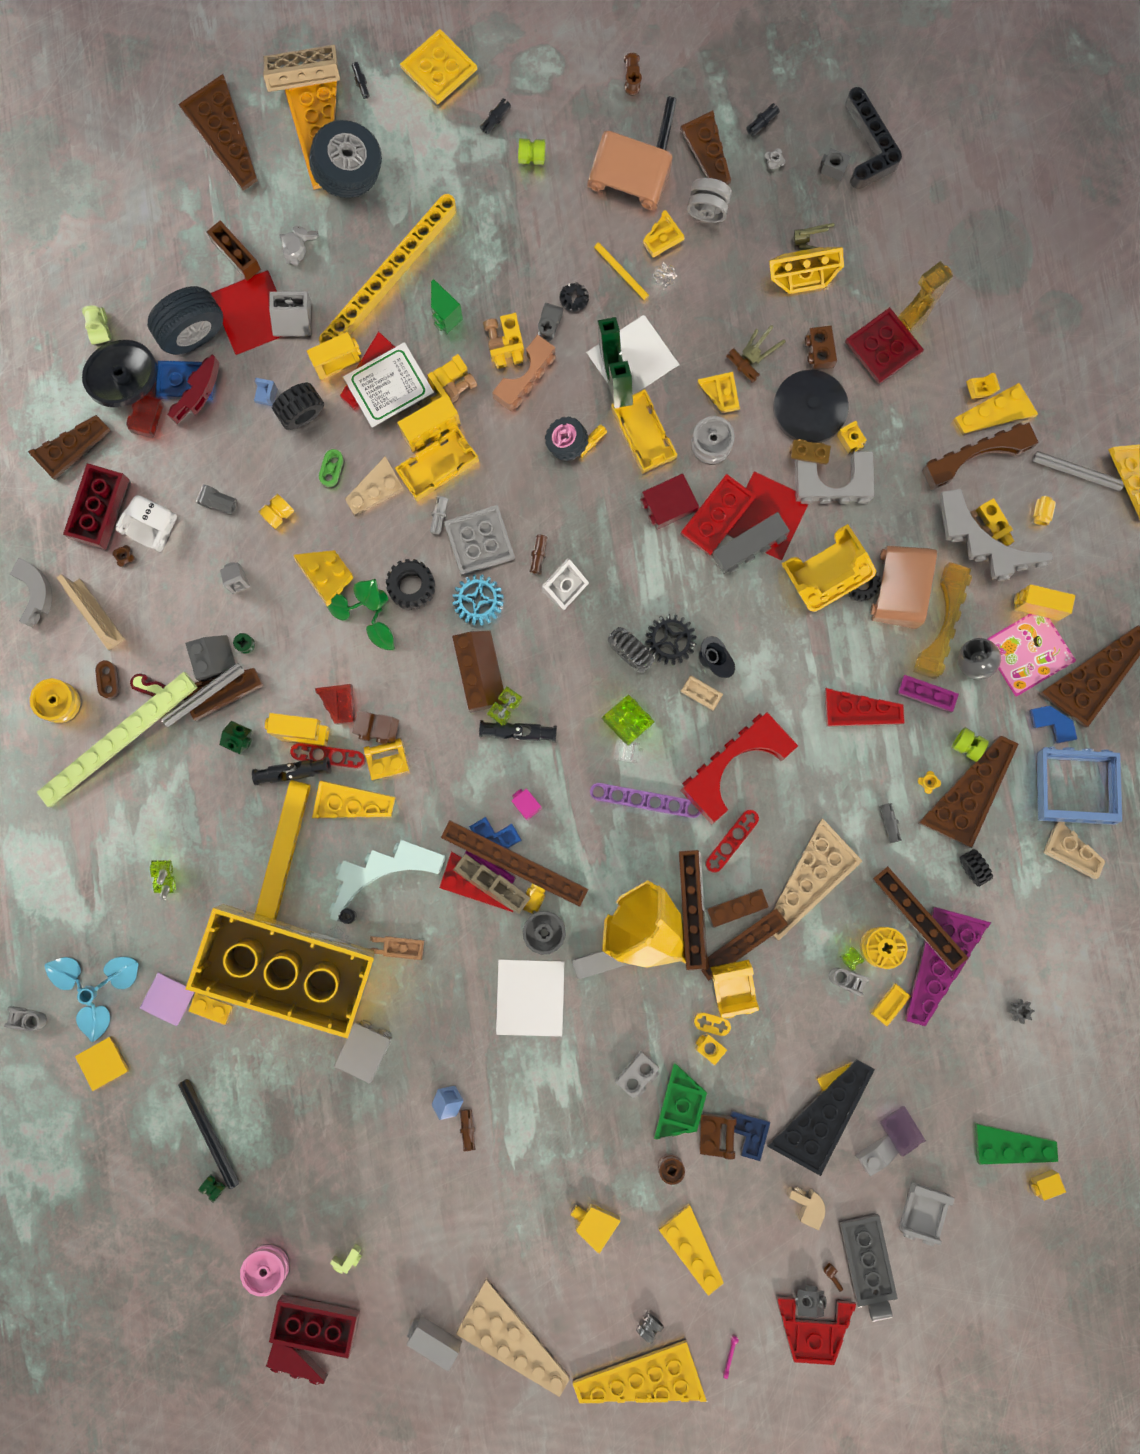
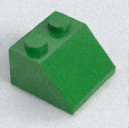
M433 279L431 281V310L434 325L438 330H443L448 334L463 320L461 305Z

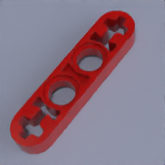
M296 743L290 750L291 756L298 761L310 760L307 759L308 755L301 754L298 757V754L295 753V750H299V747H301V750L309 752V757L313 761H316L313 756L315 750L321 749L324 753L322 759L329 757L332 766L359 769L366 762L365 756L355 750ZM335 752H341L343 755L342 760L338 763L332 759ZM346 753H349L348 757L355 758L358 755L361 762H357V765H354L353 761L347 760L348 764H345L347 759Z
M747 810L742 813L706 859L705 866L708 871L715 873L724 867L757 825L759 816L756 811ZM753 814L754 823L749 822L746 825L749 828L747 831L744 826L739 825V822L741 821L744 824L747 820L745 815ZM735 828H740L743 831L741 839L733 837V830ZM722 844H730L732 849L729 854L721 852ZM717 851L720 856L726 859L724 861L720 859L717 863L719 867L712 869L710 868L711 863L709 861L716 860L718 856L715 853Z

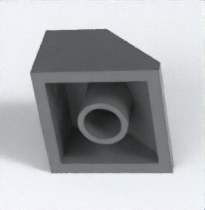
M227 635L203 637L185 643L195 679L204 682L218 677L236 664Z

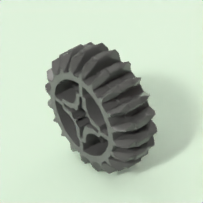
M618 627L608 637V643L612 649L635 670L644 673L651 667L654 657L646 646L632 633L622 627Z

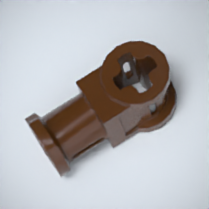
M628 53L624 56V63H626L624 90L629 95L639 93L642 80L640 67L638 66L640 56L636 53Z

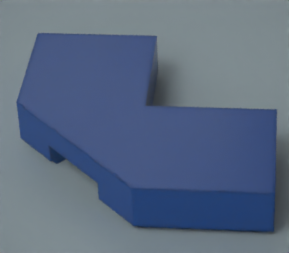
M1052 706L1030 710L1034 728L1053 725L1056 743L1077 740L1073 720Z
M484 817L469 826L471 831L507 849L522 841L513 824L495 833L487 818Z

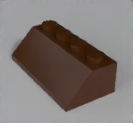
M470 631L453 635L452 638L469 712L472 713L505 705L507 701L491 631Z

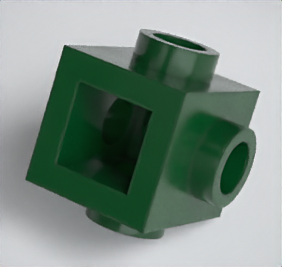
M230 721L222 731L219 745L241 754L244 749H248L251 745L252 739L250 736L252 730L234 721Z

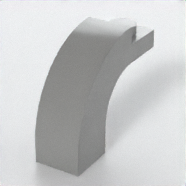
M18 558L10 575L23 581L30 591L29 603L19 622L33 628L34 624H37L40 619L41 611L46 614L49 613L52 604V590L47 577L37 567Z

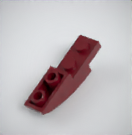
M213 354L203 360L197 371L190 374L187 382L191 388L186 390L182 394V398L170 407L167 415L177 425L190 411L196 416L208 400L219 370V361Z

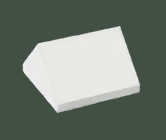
M567 558L542 585V592L562 610H565L589 582L571 560Z

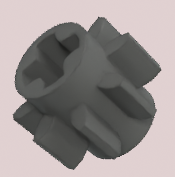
M1018 999V1003H1010L1012 1008L1008 1013H1012V1021L1019 1019L1021 1024H1025V1019L1032 1020L1030 1016L1035 1010L1029 1007L1031 1002L1027 1001L1023 1004V1000ZM1022 1008H1023V1009H1024V1012H1022L1021 1014H1019L1018 1011H1019V1010H1022Z

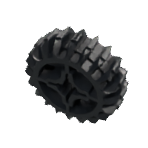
M667 614L666 620H664L663 616H660V623L654 620L653 625L655 627H648V630L652 633L648 632L645 636L651 639L646 640L645 644L652 645L647 649L649 651L654 650L652 653L653 657L659 656L657 659L658 663L663 658L665 659L664 665H667L668 661L671 660V664L674 666L676 663L675 659L681 664L683 662L682 657L688 660L689 655L687 653L693 654L694 650L690 647H696V643L691 640H695L697 636L690 635L695 629H688L691 624L690 622L683 624L684 617L678 621V615L675 614L674 618L671 619L670 614ZM668 626L678 627L683 632H673ZM662 628L664 638L656 643V633ZM668 635L671 638H676L673 642L674 645L671 643V641H666L668 639ZM686 637V647L679 652L677 642ZM668 647L674 654L664 653L659 648Z

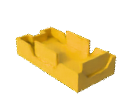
M646 389L633 395V405L614 408L613 403L611 404V410L642 474L676 460L677 453L670 439L665 434ZM647 407L650 408L651 414H649ZM663 440L666 441L668 445L667 447H665Z
M456 427L442 436L439 441H435L417 453L416 457H410L395 467V470L418 502L477 463L479 458L459 428Z

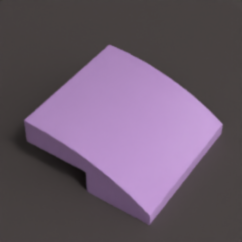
M158 972L140 1009L177 1026L194 992L186 990L185 984Z

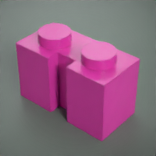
M527 788L524 791L520 789L512 795L514 798L512 803L527 821L542 809Z

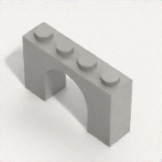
M854 452L852 454L851 481L847 486L839 489L827 487L820 481L817 474V463L795 460L796 501H801L802 504H810L812 501H820L821 504H828L831 501H839L841 504L850 503V501H857L860 504L868 503L874 497L873 452Z

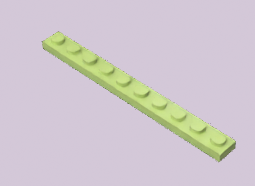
M186 672L181 673L38 790L37 794L47 807H52L198 687Z

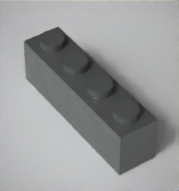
M777 512L713 551L712 556L723 574L728 571L731 574L740 568L738 565L745 562L747 564L756 558L754 555L759 552L764 554L769 551L772 544L784 542L790 530Z

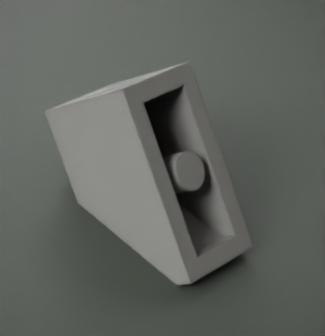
M238 562L228 563L220 570L223 585L232 594L250 587L243 568Z
M887 1134L855 1156L865 1172L871 1177L888 1166L899 1153V1150L890 1135Z

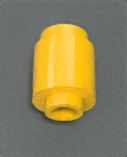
M1042 496L1036 500L1033 514L1035 524L1047 526L1052 521L1056 504L1052 500L1053 498Z
M534 884L530 888L528 887L525 894L530 897V900L523 910L531 914L534 911L538 912L546 896L544 895L546 890Z

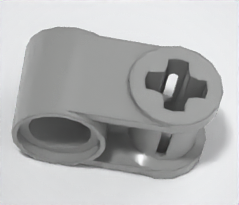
M838 967L832 969L829 973V979L833 984L863 997L864 994L862 992L866 982H869V978ZM839 972H842L844 975L841 982L836 980V975Z
M9 1006L8 1021L4 1027L27 1031L39 1030L46 1025L47 1018L42 1012ZM33 1017L37 1019L36 1026L32 1024Z

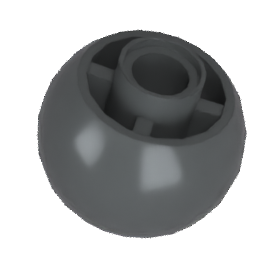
M985 638L969 640L961 647L958 654V665L961 671L972 679L981 680L989 678L997 672L1001 663V653L998 647L992 641Z

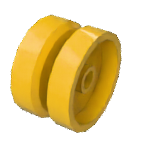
M54 678L44 679L37 683L32 689L29 698L30 707L34 714L41 719L58 724L73 719L79 712L81 705L80 695L76 688Z

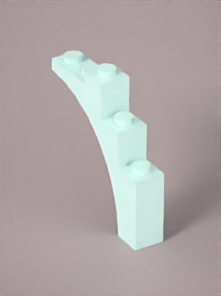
M401 840L394 847V858L374 850L368 853L364 864H367L366 868L343 860V863L338 864L335 874L338 875L336 879L344 882L339 884L336 895H338L336 903L333 902L329 909L330 919L340 921L338 917L340 912L346 909L356 894L376 879L393 872L405 870H421L440 874L446 856Z

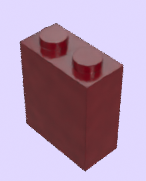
M683 473L643 491L640 499L643 509H647L650 514L648 519L651 525H655L657 530L687 517L699 509V505Z

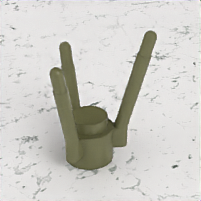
M835 223L794 230V245H799V249L818 248L806 245L807 242H810V234L829 231V227L835 226Z
M770 325L758 342L752 345L759 331L755 329L747 346L742 351V357L750 361L749 364H759L763 358L786 342L783 339L760 355L761 350L758 347L773 329V325Z

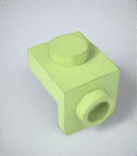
M355 1244L345 1261L334 1256L330 1262L333 1265L332 1268L338 1273L342 1274L344 1272L347 1274L351 1266L356 1267L362 1255L359 1252L362 1248Z

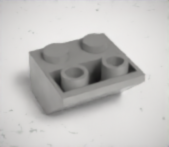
M270 292L269 310L273 336H311V299L308 292Z

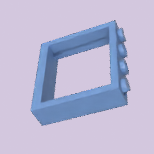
M1053 746L1043 747L1042 750L1037 752L1038 821L1110 825L1122 822L1120 753H1113L1109 749L1094 752V749L1091 748L1076 751L1072 747L1058 750ZM1047 759L1108 762L1109 813L1048 810Z

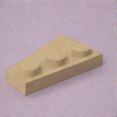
M385 456L345 500L356 517L403 491L404 488Z
M1065 822L1055 823L1043 853L1095 880L1098 879L1105 860L1089 845L1083 843L1078 838V835L1065 825Z

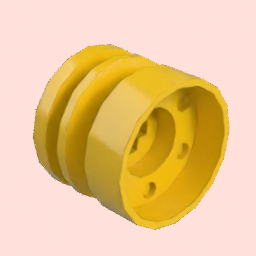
M889 927L871 928L866 931L860 942V951L864 960L871 966L883 969H891L900 965L906 958L908 951L907 941L904 936L896 929ZM884 944L889 945V948H887V952L882 951Z

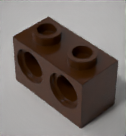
M832 325L809 328L807 335H805V346L809 348V353L807 354L808 364H811L812 370L834 368L837 363ZM815 337H820L823 341L818 342L815 340ZM817 355H823L825 360L819 359Z

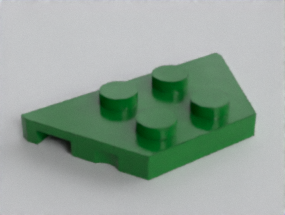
M675 1063L672 1066L654 1134V1139L656 1140L668 1136H678L683 1133L697 1132L707 1092Z

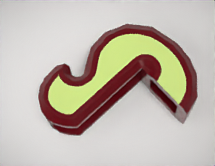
M141 673L135 674L130 680L132 689L152 697L166 687L161 682H150L152 678Z

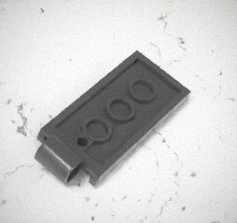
M876 1214L839 1222L858 1308L868 1305L872 1322L893 1318L889 1301L897 1300L898 1297L880 1216Z

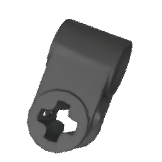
M549 303L544 304L538 324V335L547 342L554 338L562 318V307Z

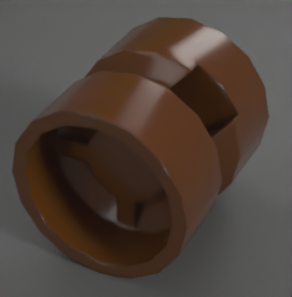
M672 1153L665 1154L658 1162V1172L666 1184L675 1185L683 1180L685 1167L677 1155Z

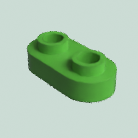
M336 449L326 452L321 465L319 480L325 487L335 486L342 470L344 458L341 452ZM333 458L338 459L336 463L331 462ZM327 476H332L330 481L326 480Z

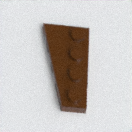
M712 110L681 125L680 130L705 176L720 180L728 185L731 183V177L726 158L724 157L722 142H720L714 111Z
M95 415L76 425L69 432L65 431L59 434V437L54 440L44 442L39 448L29 450L28 453L52 479L56 480L111 430Z
M256 669L244 670V673L192 709L190 714L193 720L197 721L263 687L264 685ZM217 677L212 678V680L204 682H195V685L198 688H196L192 693L185 697L184 701L196 692H198L200 689L205 687L207 684L212 682Z

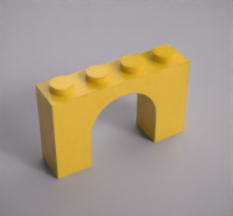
M270 713L269 718L265 720L267 733L281 741L328 746L330 728L320 725L321 721L318 719Z

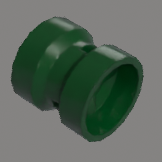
M210 1174L198 1191L201 1194H206L208 1199L214 1203L226 1186L223 1183L216 1182V1178Z

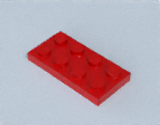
M726 474L680 534L711 556L713 551L716 550L755 500L756 495Z

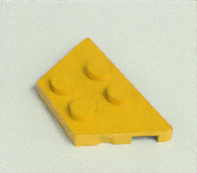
M335 550L293 555L295 562L326 606H329L335 594L339 595L343 588L353 579L352 573Z

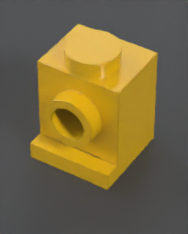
M857 421L841 428L837 433L838 439L848 454L853 451L859 452L862 450L867 441L858 427Z

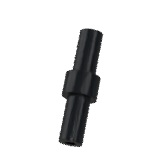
M354 62L351 66L355 74L356 86L359 87L363 99H367L370 95L366 87L365 75L362 74L358 62Z

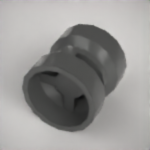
M649 1313L645 1317V1323L639 1325L636 1331L643 1339L652 1344L656 1339V1333L661 1332L664 1325Z

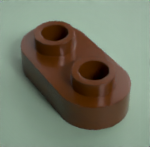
M103 660L95 668L97 689L100 696L112 699L119 692L117 669L110 661ZM106 668L110 669L108 674L104 673ZM111 686L112 691L108 693L107 688Z

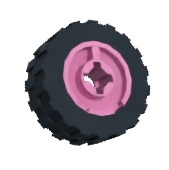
M569 416L556 419L554 423H551L547 429L545 444L556 458L562 461H569L582 455L581 453L588 446L589 436L587 430L576 418Z

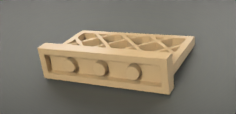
M335 45L263 56V76L268 92L340 80Z
M62 574L56 577L108 650H111L125 640L80 578L73 582Z

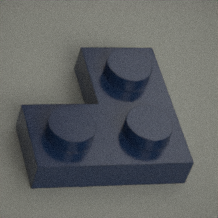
M731 1110L730 1116L737 1118L734 1133L745 1136L740 1155L761 1161L770 1121Z

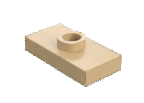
M692 675L689 676L680 691L714 711L723 696L722 693Z

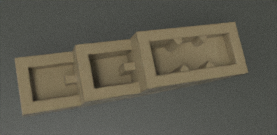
M464 854L453 869V871L518 914H520L530 900L529 896L501 875H496L467 854Z

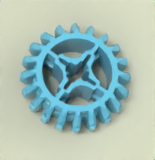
M473 575L472 581H470L469 577H466V584L463 581L459 582L462 588L455 587V591L459 593L453 594V598L457 599L452 602L453 606H458L455 608V612H461L459 615L460 619L466 616V623H469L472 619V625L474 626L477 620H479L481 626L484 624V619H486L488 624L491 623L489 617L491 616L493 619H496L497 616L494 612L501 613V609L497 606L504 605L502 601H499L504 598L503 594H498L502 591L501 587L495 588L497 586L496 581L490 584L491 577H488L486 581H484V575H480V580H477L476 575ZM478 586L474 593L465 595L470 588ZM483 587L492 592L494 600L483 595ZM480 592V597L483 601H479V604L476 606L474 599L478 598ZM463 601L473 605V613L464 608ZM492 605L488 611L479 614L482 607Z

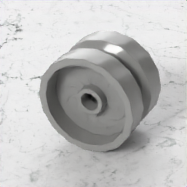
M713 178L696 179L692 184L691 197L687 206L688 213L692 217L704 222L717 223L726 219L727 204H729L732 190L730 186Z
M717 416L706 417L701 420L695 427L691 441L692 451L696 458L708 464H716L725 460L731 452L735 439L733 427L727 420Z

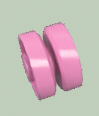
M272 1244L255 1248L244 1260L240 1269V1279L243 1287L255 1296H268L275 1293L286 1280L289 1273V1260L286 1253L280 1247Z

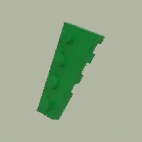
M975 1123L977 1163L979 1165L1058 1162L1057 1142L1054 1140Z

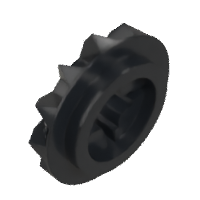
M569 282L568 285L563 286L559 299L561 305L566 310L577 312L586 307L589 301V294L584 285L582 286L578 282ZM576 291L578 297L572 303V297L569 295H573V292Z

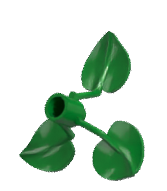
M376 579L359 581L354 585L355 597L360 602L352 606H348L347 599L343 595L335 594L331 599L332 603L327 606L335 618L347 620L350 617L349 610L361 605L366 606L371 611L376 610L371 621L372 625L366 627L367 635L377 647L384 650L395 649L391 630L384 623H376V619L382 611L381 607L388 602V595L383 590L378 589Z

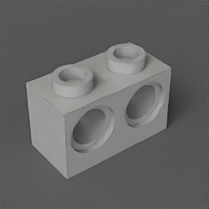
M640 1051L615 1082L634 1099L636 1096L640 1097L647 1089L645 1085L649 1081L653 1082L660 1074L658 1070L660 1068ZM644 1063L651 1066L650 1071L646 1074L640 1072V1066ZM632 1078L638 1081V1085L633 1089L627 1086V1081Z

